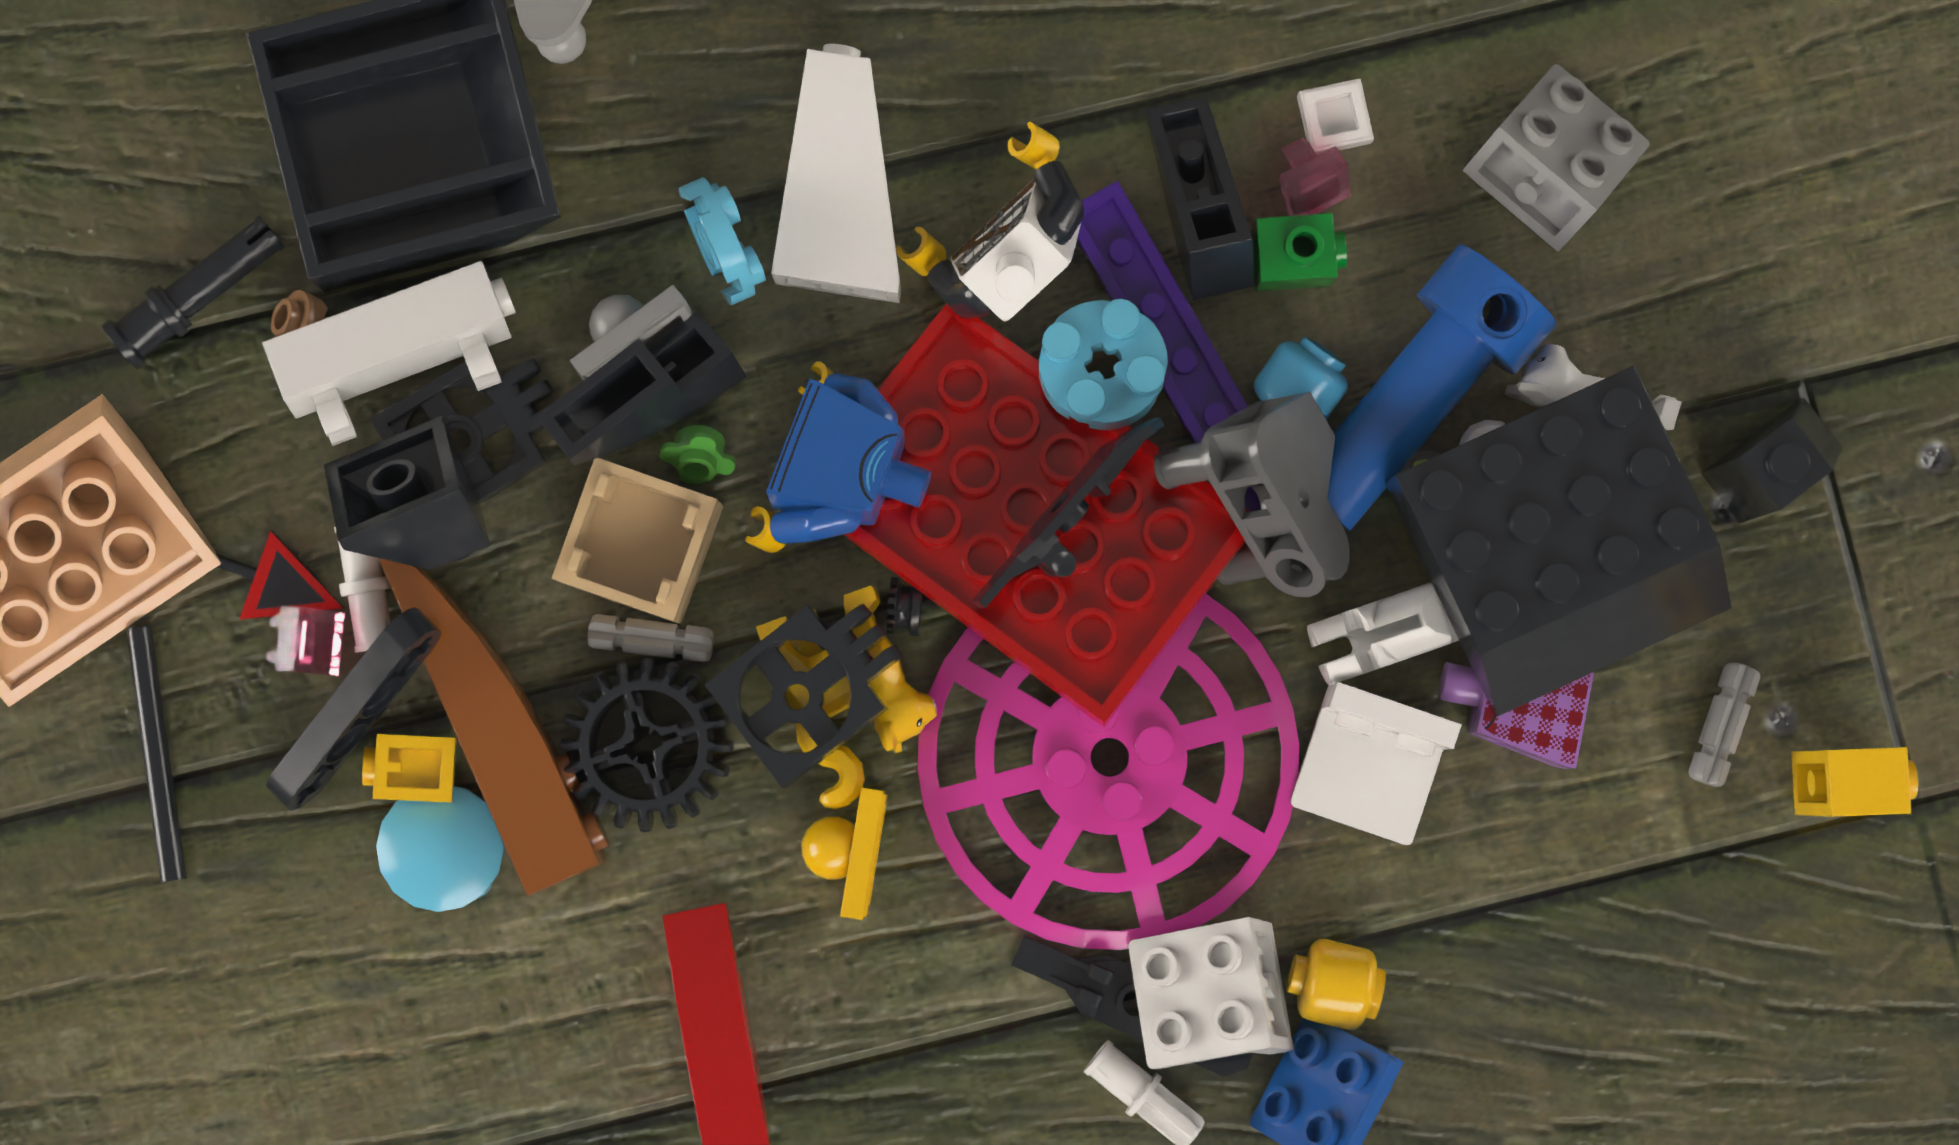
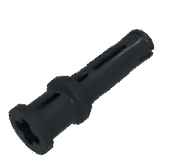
M260 215L254 219L255 221L164 289L161 285L156 288L152 286L145 291L146 300L117 322L107 320L101 325L110 340L137 370L146 365L145 357L173 335L176 334L183 337L189 332L188 328L193 325L189 320L275 253L285 248Z

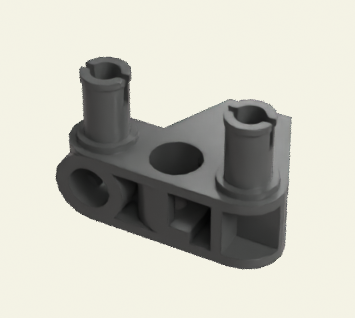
M1311 392L1255 402L1210 427L1205 432L1200 443L1174 448L1165 447L1158 450L1159 454L1155 455L1154 471L1161 486L1166 489L1177 488L1179 485L1209 480L1245 540L1243 546L1217 578L1221 584L1231 585L1240 581L1267 577L1276 588L1286 594L1295 597H1311L1318 594L1324 588L1327 581L1340 579L1347 572L1350 557L1348 538L1341 522L1327 500L1335 435ZM1248 487L1253 488L1257 493L1261 510L1246 512L1244 504Z

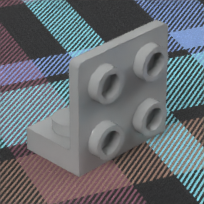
M1554 64L1462 171L1559 252L1598 210L1647 150L1650 143L1630 122L1615 113L1589 91L1580 80L1573 77L1560 65Z

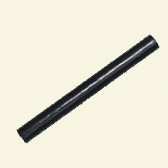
M152 626L130 628L126 630L160 882L186 879L187 875Z

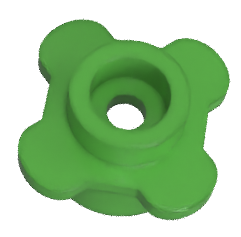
M691 425L684 427L677 432L674 442H667L660 449L661 460L671 463L677 469L680 480L688 484L696 485L710 481L716 474H731L735 470L736 465L735 458L724 453L725 439L722 434L708 426Z

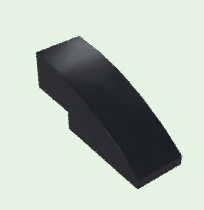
M697 311L649 349L640 339H637L536 417L570 461L577 465L625 448L677 423L716 399L744 379L746 374L730 349Z

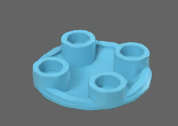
M454 786L453 803L396 801L381 823L376 844L380 872L392 891L414 907L436 912L465 907L475 899L487 894L493 885V881L499 874L505 849L504 842L485 799L478 797L466 788Z

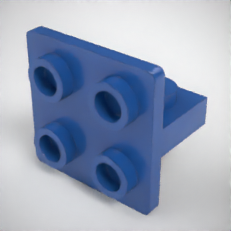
M1302 1018L1292 1037L1294 1050L1284 1053L1250 1119V1125L1280 1145H1363L1404 1061L1341 1028Z

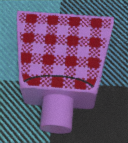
M1445 662L1439 681L1438 699L1472 706L1468 722L1469 734L1550 766L1573 769L1577 766L1594 672L1495 717L1472 667Z

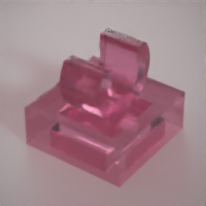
M1302 137L1282 148V153L1288 160V163L1284 164L1286 172L1279 176L1283 205L1290 216L1317 214L1351 196L1348 164L1336 146L1316 156L1310 143L1305 137Z
M281 606L280 615L272 616L269 622V626L279 627L277 650L267 651L266 659L275 663V670L339 676L345 613Z

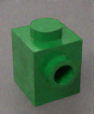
M1333 213L1256 218L1250 230L1253 239L1255 292L1331 287L1338 277L1337 269H1344L1347 266L1344 230L1334 231Z

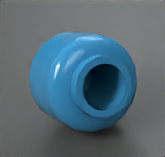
M1304 336L1300 343L1290 340L1283 341L1278 345L1255 378L1253 388L1257 397L1262 401L1311 392L1327 421L1349 388L1348 381L1342 373L1346 363L1330 350L1307 336Z

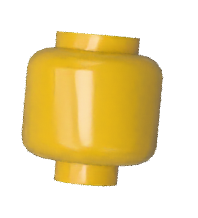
M1318 939L1310 946L1306 957L1294 955L1289 970L1286 992L1297 994V1009L1301 1017L1342 1029L1355 1030L1363 1024L1366 1018L1375 1020L1385 988L1386 970L1377 968L1376 957L1368 949L1328 939Z

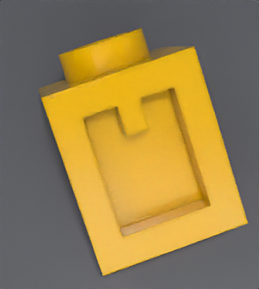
M377 734L376 747H365L362 784L364 786H373V799L453 803L457 738Z

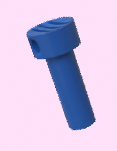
M1459 244L1416 295L1433 315L1334 432L1335 443L1327 500L1342 526L1349 531L1387 488L1385 482L1399 474L1491 363L1507 373L1516 374L1557 326V322L1550 312L1522 285L1490 260L1465 245ZM1489 299L1491 304L1490 313L1483 320V306Z

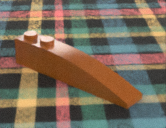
M378 558L402 613L413 607L419 608L441 631L439 641L426 657L424 663L527 896L537 894L607 862L601 850L610 845L606 831L599 817H596L591 812L585 814L580 800L573 793L574 789L583 783L581 775L564 771V768L570 762H574L569 752L559 755L554 742L526 693L489 640L448 592L426 570Z

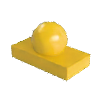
M861 788L855 825L850 820L839 816L824 817L815 821L806 830L801 842L804 862L816 876L827 880H838L846 877L840 917L863 920L869 914L888 795L885 794L886 791Z

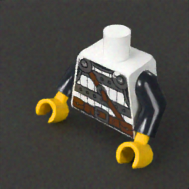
M1032 122L1027 123L1032 134L1029 144L1025 145L1011 137L1008 141V151L1015 158L1036 169L1034 179L951 256L950 260H945V247L921 227L914 229L922 237V242L915 252L909 254L900 245L896 247L898 257L919 275L927 276V282L953 312L960 317L967 319L987 316L993 311L1001 320L1006 322L1058 276L1072 261L1081 221L1084 218V205L1063 164L1060 161H1056L1060 148L1058 139Z

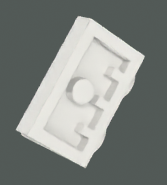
M1339 682L1329 685L1291 797V804L1295 808L1403 845H1410L1413 842L1443 750L1454 749L1462 724Z
M1246 917L1130 941L1128 945L1146 1061L1149 1068L1162 1069L1250 1052L1271 1055L1294 1050L1272 923Z

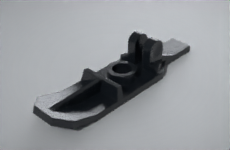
M1160 417L1151 418L1101 446L1027 531L1010 557L971 602L978 608H986L1011 578L1035 566L1051 577L1071 575L1076 568V559L1058 541L1059 538L1054 533L1058 529L1062 533H1066L1078 523L1090 506L1084 500L1087 495L1090 497H1101L1110 494L1111 489L1109 485L1148 437L1164 426Z
M1023 936L1011 966L1065 989L1081 1014L1143 1041L1139 1014H1130L1123 1007L1125 995L1135 990L1130 964L1107 954L1074 958ZM1250 1052L1195 1062L1194 1064L1220 1076L1227 1077L1246 1070L1254 1053Z

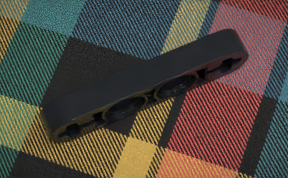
M413 607L404 611L385 627L270 775L266 784L267 788L289 811L301 808L320 793L439 641L441 636L440 629L419 608Z

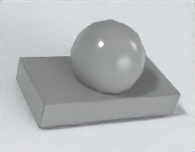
M671 285L646 305H643L630 295H611L601 300L591 312L589 329L594 343L572 358L570 362L584 381L637 339H640L649 349L691 317L693 313L685 298L674 285Z

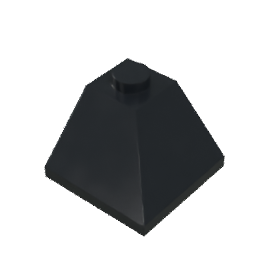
M442 416L324 465L337 538L343 550L432 570L451 561L465 559L475 551L490 545L481 506L448 426Z

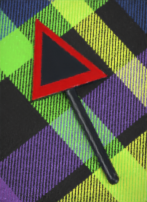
M273 531L269 533L258 568L217 554L221 561V564L217 566L218 568L253 580L239 620L345 608Z

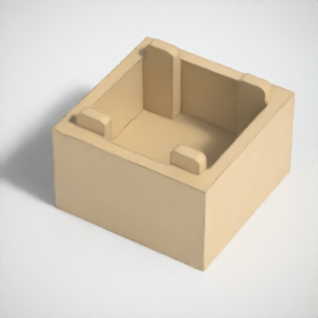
M596 458L590 469L551 579L682 625L723 505L713 497Z

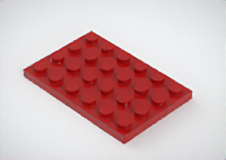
M945 304L878 388V391L897 413L898 425L903 428L905 444L900 461L932 472L924 500L918 508L885 497L874 525L860 524L853 533L844 534V536L1101 726L1105 727L1243 546L1245 540L1213 486L1207 481L1179 485L1177 488L1166 489L1161 486L1154 471L1155 455L1159 454L1158 450L1160 447L1146 439L1109 485L1111 489L1110 494L1101 497H1090L1087 495L1084 500L1090 506L1078 523L1066 533H1062L1059 529L1054 533L1059 538L1058 541L1075 557L1076 568L1074 572L1066 577H1051L1035 566L1011 578L986 608H978L971 602L972 599L1010 557L1027 531L1101 446L1132 427L1128 425L1113 430H1099L1089 428V424L1078 422L1070 416L1069 419L1062 416L1051 406L1042 390L1039 379V361L980 318L967 319L960 317Z

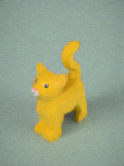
M872 585L844 595L845 616L861 604H865L872 613L863 625L853 630L857 638L877 625L873 613L881 601L877 588ZM784 616L757 626L756 629L760 640L786 622L788 618ZM885 637L868 652L874 659L884 649L892 646V644ZM804 640L787 641L778 648L794 671L806 673L830 655L827 650L823 651L818 644ZM899 659L869 683L888 707L887 711L874 720L875 730L885 750H893L895 753L902 752V742L921 733L925 725L937 716V706L934 699L930 695L918 692L906 682ZM847 677L824 693L822 708L829 717L850 707L851 690ZM795 684L787 689L785 695L790 708L799 710L808 704L809 692L805 686ZM796 723L797 742L802 751L808 752L817 747L816 743L801 723ZM842 745L818 763L824 767L835 769L839 775L838 783L820 795L819 801L825 808L839 809L851 804L860 795L865 781L862 762L849 747Z

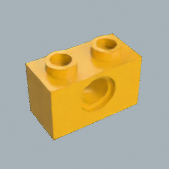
M1907 747L1791 751L1795 815L1835 817L1911 814V800L1915 799L1918 793V773L1914 762L1908 760Z

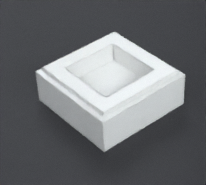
M1361 79L1298 92L1297 100L1310 157L1368 145L1373 142L1374 136Z

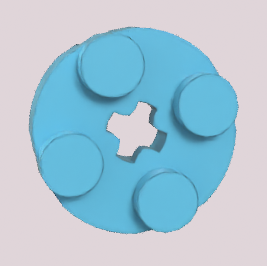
M704 177L679 187L680 198L689 201L694 200L695 206L684 210L711 275L714 276L722 272L727 284H731L730 287L720 291L727 303L734 305L754 296L756 293L754 285L766 281V278L752 246L744 247L735 234L732 225L740 222L741 219L727 187L724 185L719 188L716 183L710 185Z
M1116 299L1111 302L1105 300L1085 302L1064 312L1045 331L1039 358L1041 387L1051 406L1067 419L1070 416L1078 422L1089 424V428L1099 430L1122 428L1141 419L1156 402L1165 379L1168 363L1167 350L1164 340L1154 323L1148 317L1141 314L1136 305L1130 301ZM1104 351L1107 355L1114 354L1119 359V362L1114 365V376L1112 378L1104 379L1099 371L1089 373L1086 370L1085 365L1092 362L1093 353Z

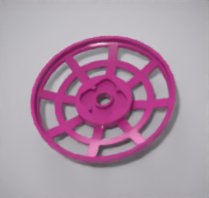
M1205 594L1105 727L1101 726L1063 697L1049 707L1018 689V686L1030 672L1016 662L1006 670L1000 679L967 660L984 638L969 627L965 630L943 660L928 693L936 703L937 716L925 725L921 733H919L917 770L923 807L935 840L958 877L984 904L1010 923L1046 940L1079 948L1122 950L1128 949V945L1132 940L1200 927L1228 909L1254 884L1274 856L1290 821L1293 809L1291 797L1299 776V740L1294 710L1279 671L1261 642L1235 614ZM1206 616L1222 627L1244 650L1264 681L1271 702L1235 711L1231 698L1218 677L1199 656L1188 649ZM1177 666L1183 668L1202 688L1212 704L1216 716L1184 725L1179 724L1172 710L1160 699ZM954 682L987 700L976 735L975 770L977 779L940 788L936 768L938 730L945 701ZM1006 711L1037 729L1033 743L1032 764L995 774V739L1000 718L1003 712ZM1278 726L1281 743L1280 784L1273 814L1263 833L1232 814L1238 800L1243 779L1244 746L1242 736ZM1105 738L1120 741L1128 753V761L1124 770L1110 777L1098 773L1091 763V751L1094 745ZM1223 741L1225 749L1224 775L1219 796L1214 804L1182 784L1187 769V750ZM1039 789L1047 804L1060 816L1041 850L1033 845L1017 828L1005 808L1003 798ZM984 804L987 815L1002 840L1022 861L1031 866L1012 899L997 890L971 863L955 837L946 813ZM1169 807L1202 826L1198 833L1180 850L1161 862L1151 865L1142 828L1158 819ZM1082 830L1104 835L1117 834L1126 872H1090L1068 866L1063 862ZM1218 837L1251 855L1240 872L1213 897L1189 912L1165 921L1157 883L1166 881L1190 867L1211 848ZM1053 880L1066 886L1091 892L1119 893L1131 891L1140 928L1122 931L1085 930L1052 922L1035 914L1034 911Z

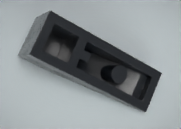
M1207 96L1147 109V124L1178 254L1192 300L1254 287L1253 239Z

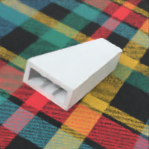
M825 44L823 51L807 49L772 265V277L777 285L900 303L901 284L870 58L860 57V50L841 44Z

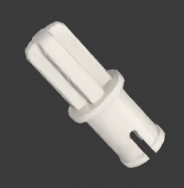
M1107 1040L1093 1056L1083 1072L1087 1076L1090 1075L1126 1104L1128 1108L1125 1112L1130 1117L1137 1113L1175 1145H1190L1204 1125L1202 1116L1159 1083L1162 1079L1160 1074L1156 1072L1153 1076L1149 1075L1113 1046L1114 1044L1110 1040Z

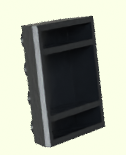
M373 0L247 33L308 280L324 292L506 246L561 217L506 0Z
M1634 365L1396 474L1385 482L1495 717L1732 608L1720 543Z

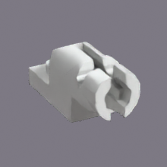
M1432 582L1307 625L1311 647L1343 637L1348 638L1353 650L1351 654L1318 666L1328 686L1459 641Z

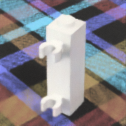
M482 261L264 341L262 344L283 400L294 417L297 419L317 411L326 436H329L331 444L334 446L357 437L343 402L347 399L462 356L465 358L478 391L501 383V378L488 346L512 338L504 317L516 312L502 277L489 281Z

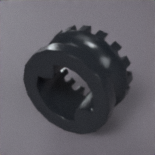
M891 577L888 604H894V606H889L887 610L889 615H887L886 633L895 634L897 629L906 628L911 636H918L923 593L912 585L902 584L899 577Z

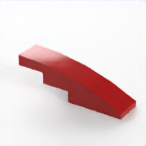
M726 903L662 915L683 1046L702 1145H771L756 1046L751 1036L743 980L738 971Z

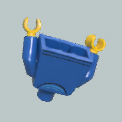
M815 362L812 365L811 370L821 379L819 382L809 379L806 388L802 386L798 388V392L803 397L766 491L771 507L780 512L775 514L763 507H754L751 510L750 517L765 523L759 535L755 537L746 536L745 541L765 552L774 553L789 543L813 542L853 533L860 524L874 525L876 523L885 497L918 508L921 506L932 472L900 461L905 444L903 428L898 425V415L870 380L842 373H833L822 362Z

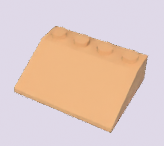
M103 394L0 462V697L8 707L221 564L216 551L142 442Z

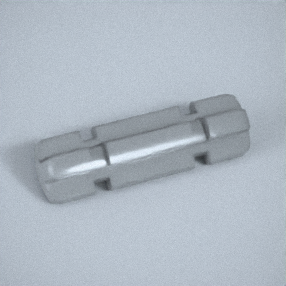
M595 614L592 616L588 627V645L594 649L615 651L616 647H622V652L674 659L676 654L683 655L684 660L707 662L712 656L714 633L706 627L687 625L686 630L679 629V625L674 623L627 618L626 622H620V618L617 616Z
M1727 663L1724 666L1718 683V687L1722 688L1721 694L1718 696L1714 695L1698 742L1703 745L1702 750L1699 753H1694L1688 771L1689 777L1713 787H1719L1725 783L1732 764L1727 761L1728 755L1731 753L1735 754L1751 707L1746 704L1748 697L1755 696L1761 678L1760 672L1754 668L1740 663Z

